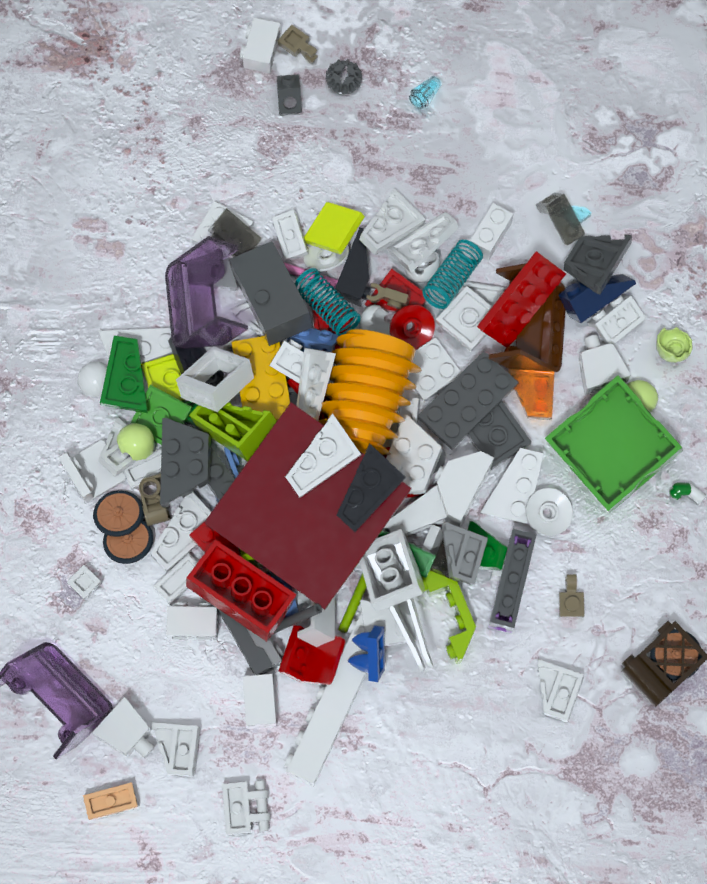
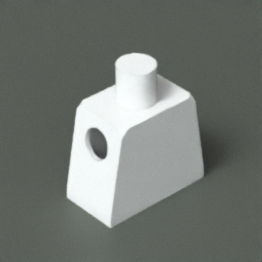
M597 335L585 338L584 342L587 350L581 352L579 356L584 394L588 395L600 391L617 375L625 383H628L631 376L614 344L609 343L601 346Z
M125 697L92 732L97 739L126 757H129L136 750L146 758L155 748L145 739L151 732L150 728Z

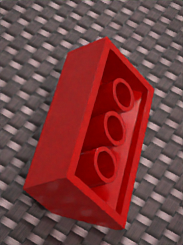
M216 539L186 577L187 588L266 642L281 624L297 594Z

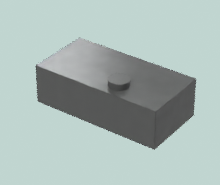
M273 241L229 259L233 275L269 346L313 328L309 310Z

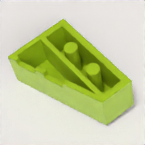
M231 403L224 405L218 412L198 405L189 415L200 431L209 434L212 439L247 462L277 422L270 411H256L247 406L241 408L232 406Z

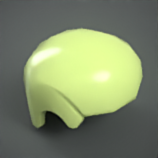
M677 327L671 330L663 328L657 335L656 349L660 357L665 361L681 362L686 360L692 352V339L686 332L679 330Z
M635 380L627 384L649 412L656 408L658 393L649 382Z
M131 423L122 428L118 433L117 444L122 454L128 453L132 460L136 461L146 459L153 454L155 448L154 437L147 426Z

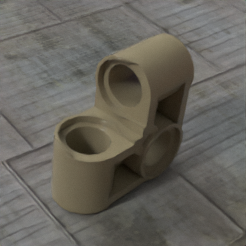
M161 474L146 477L139 484V492L143 503L142 508L147 526L171 520L168 507L163 508L160 505ZM149 485L157 488L156 492L152 495L144 493V489Z

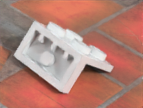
M103 440L98 441L71 458L67 452L58 457L85 504L126 481V476L123 472L115 477L98 462L105 446Z

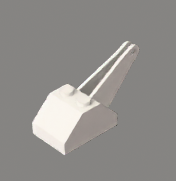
M479 451L450 460L445 468L440 466L434 478L435 482L433 485L435 487L392 517L383 530L392 533L402 529L406 537L429 529L431 525L437 526L446 522L461 528L491 470L494 457Z
M402 529L377 538L361 559L360 565L371 604L375 611L379 612L390 608L415 656L420 670L424 671L425 666L419 649L397 604L407 600L423 655L429 668H432L433 662L427 649L414 597L423 594L425 587L408 541Z

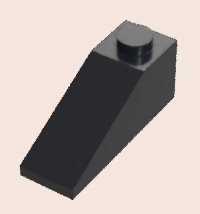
M359 227L335 290L347 302L361 307L363 300L367 301L366 297L370 295L372 288L369 287L366 246L359 240L364 229Z

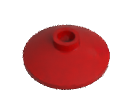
M415 304L404 306L391 319L389 327L390 336L407 342L417 350L431 341L435 331L434 318L423 306ZM412 322V328L407 330V324Z

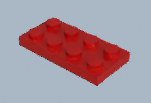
M536 251L477 327L504 347L510 346L523 328L531 321L538 309L545 303L553 290L560 284L566 273Z

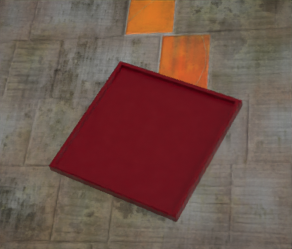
M291 402L204 523L315 604L321 605L322 609L326 610L412 488L402 482L355 533L337 516V513L365 455L360 452V457L300 498L287 480L286 475L307 450L324 425Z

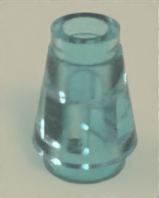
M431 76L412 89L409 95L410 102L418 109L427 107L441 87L440 80L435 76Z

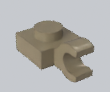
M292 24L277 40L278 45L294 57L301 53L310 63H313L318 58V55H316L317 49L308 44L310 41L309 36Z
M371 283V288L378 290V294L376 296L367 295L366 297L368 301L373 303L384 299L388 302V306L396 309H401V306H407L410 302L408 294L390 288H383L376 283Z
M567 575L565 577L566 592H559V618H584V592H577V575Z

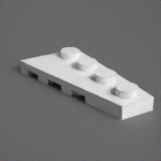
M304 348L296 406L318 421L322 408L321 403L324 400L336 353Z

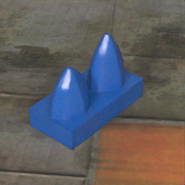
M374 626L371 632H363L352 638L354 644L360 649L367 651L368 654L353 656L348 659V662L356 669L368 673V681L379 682L385 671L384 627Z

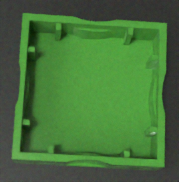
M619 375L595 394L583 409L571 415L545 437L550 446L609 513L615 510L683 451L682 446L643 406L641 400Z

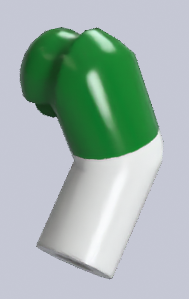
M677 482L672 485L673 488L669 491L670 496L675 500L680 499L682 495L689 496L698 505L706 498V495L692 483Z

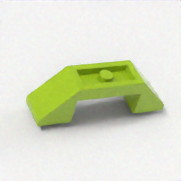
M430 570L427 578L422 577L425 587L424 592L427 591L428 596L431 597L448 591L445 594L450 608L454 606L457 613L454 616L459 630H464L462 633L449 637V645L445 646L450 660L455 659L456 664H459L464 658L476 625L458 582Z

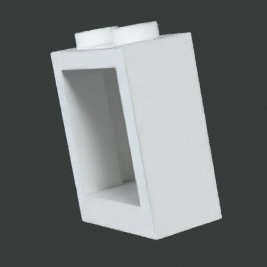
M213 346L179 376L176 381L181 398L218 412L254 379L249 359ZM218 370L229 373L216 387L205 383Z

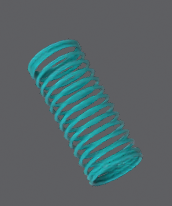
M459 240L423 288L422 294L425 300L438 309L447 308L483 259L481 249L469 240ZM461 243H466V244L472 246V247L475 248V250L479 253L480 257H479L478 254H477L473 249H471L470 247L465 246V245H459V244H461ZM459 247H465L471 250L477 256L478 260H476L471 253H469L466 250L460 249ZM463 252L469 254L473 259L464 255ZM428 289H430L431 292H432L438 299H440V300H442V301H446V304L441 303V302L437 301L436 299H434V298L431 296V294L429 293ZM433 290L437 291V292H438L439 294H441L445 299L439 297L437 294H435V292H434Z
M316 268L304 271L296 279L295 285L297 287L307 274L314 272L304 279L298 291L306 303L322 317L323 321L332 328L336 335L346 334L347 331L353 330L358 326L361 320L360 314L354 311L350 304H347V300H344V297L337 293V290L327 282V279H324ZM312 275H314L313 279H311L307 283V285L302 288V285L305 283V281ZM320 282V284L313 291H311L312 288ZM323 286V288L317 294H315V292ZM326 290V292L318 298V296ZM329 294V296L321 302V300ZM333 297V299L325 305V303ZM336 301V303L328 309V307ZM337 305H339V306L337 307V309L334 310V311L331 313V311H332ZM352 317H354V319H353L346 327H344V328L341 329V327H342L349 319H351ZM355 321V323L348 330H346L343 333H339L340 331L347 329Z

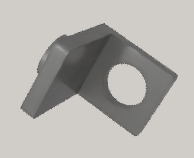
M299 74L277 76L279 114L302 113ZM293 97L297 103L294 107L287 108L283 104L284 99Z

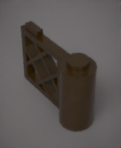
M667 621L657 630L660 635L636 657L631 654L622 663L624 668L621 672L654 707H657L707 660L705 651L676 621L672 624ZM674 628L682 635V646L667 645V635ZM665 638L664 645H657ZM685 639H686L692 646H685ZM653 648H664V663L653 662L646 654ZM667 648L682 649V663H667ZM685 649H695L702 658L695 664H685ZM656 665L664 666V673ZM667 666H681V677L674 684L666 676ZM684 666H686V667H691V668L684 674Z

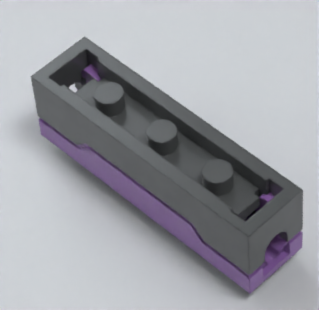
M517 529L512 530L488 628L512 634L537 534Z

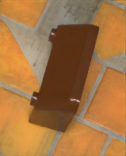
M526 263L497 268L496 274L509 280L510 285ZM562 282L553 290L545 303L534 314L531 321L516 338V346H508L504 352L489 354L490 360L510 370L554 373L561 369L566 310L558 296L565 291V286Z

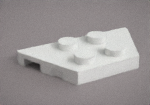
M404 414L405 422L400 423L396 433L399 438L394 439L389 450L391 455H387L386 459L406 477L403 482L412 488L409 494H423L427 491L441 456L442 447L408 415Z

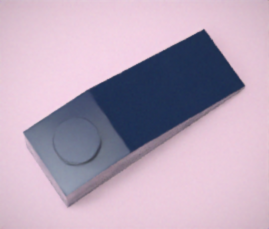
M623 274L611 276L601 295H599L579 281L567 286L565 291L558 296L568 316L582 323L633 287L636 282L634 279Z

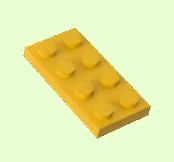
M264 336L232 341L233 354L249 359L254 379L240 391L242 408L247 406L256 411H270L276 421H278L290 404L286 375L269 366L281 347L280 342L269 346Z

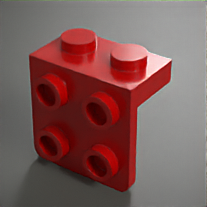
M293 625L278 672L298 682L330 685L336 675L346 642L345 639L335 636L334 640L315 647L297 637V632L305 628Z

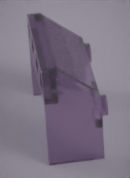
M208 236L168 265L165 272L171 339L175 347L190 349L223 346L248 330V325L219 317L216 312L213 285L223 278L225 273L223 260L239 250L237 245Z
M45 642L7 662L0 671V687L6 684L12 692L21 695L32 692L63 724L58 731V737L62 745L53 755L55 759L60 758L81 744L113 710L111 702L52 643Z

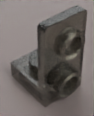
M553 193L536 204L540 213L549 215L564 245H569L579 239L580 236L585 235L565 194Z

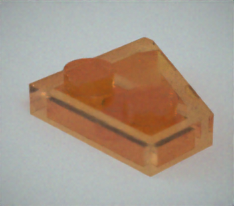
M509 369L508 373L519 382L514 390L527 419L552 420L554 372Z

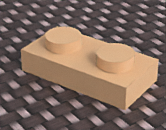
M132 782L83 795L89 821L138 808Z

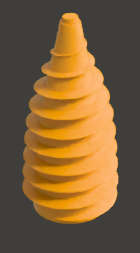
M362 329L349 330L346 334L340 335L336 339L341 349L332 351V353H336L334 363L337 366L332 367L329 379L333 383L327 385L325 396L330 401L321 403V412L327 419L319 420L318 422L325 425L333 414L360 452L365 454L370 443L382 455H391L383 445L386 439L399 438L390 428L393 423L405 422V419L396 413L399 407L411 405V402L403 397L404 390H412L417 387L408 380L409 374L422 371L419 366L413 363L416 350L407 342L387 334Z

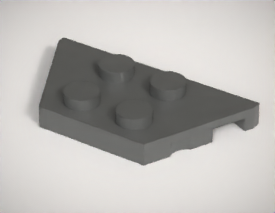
M610 235L598 237L580 236L564 262V270L592 291L601 295L631 245L632 235H625L624 240H611Z
M162 418L160 505L166 508L170 506L169 502L180 496L184 498L195 489L202 488L210 483L211 437L205 432L168 418Z

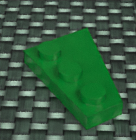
M114 335L100 399L101 406L148 413L137 339Z

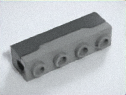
M217 608L254 675L267 674L280 666L283 653L277 643L273 645L270 639L266 642Z

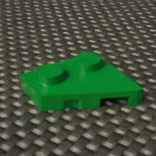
M470 521L468 531L488 538L479 569L502 571L508 547L495 539L494 536L481 528L480 525Z

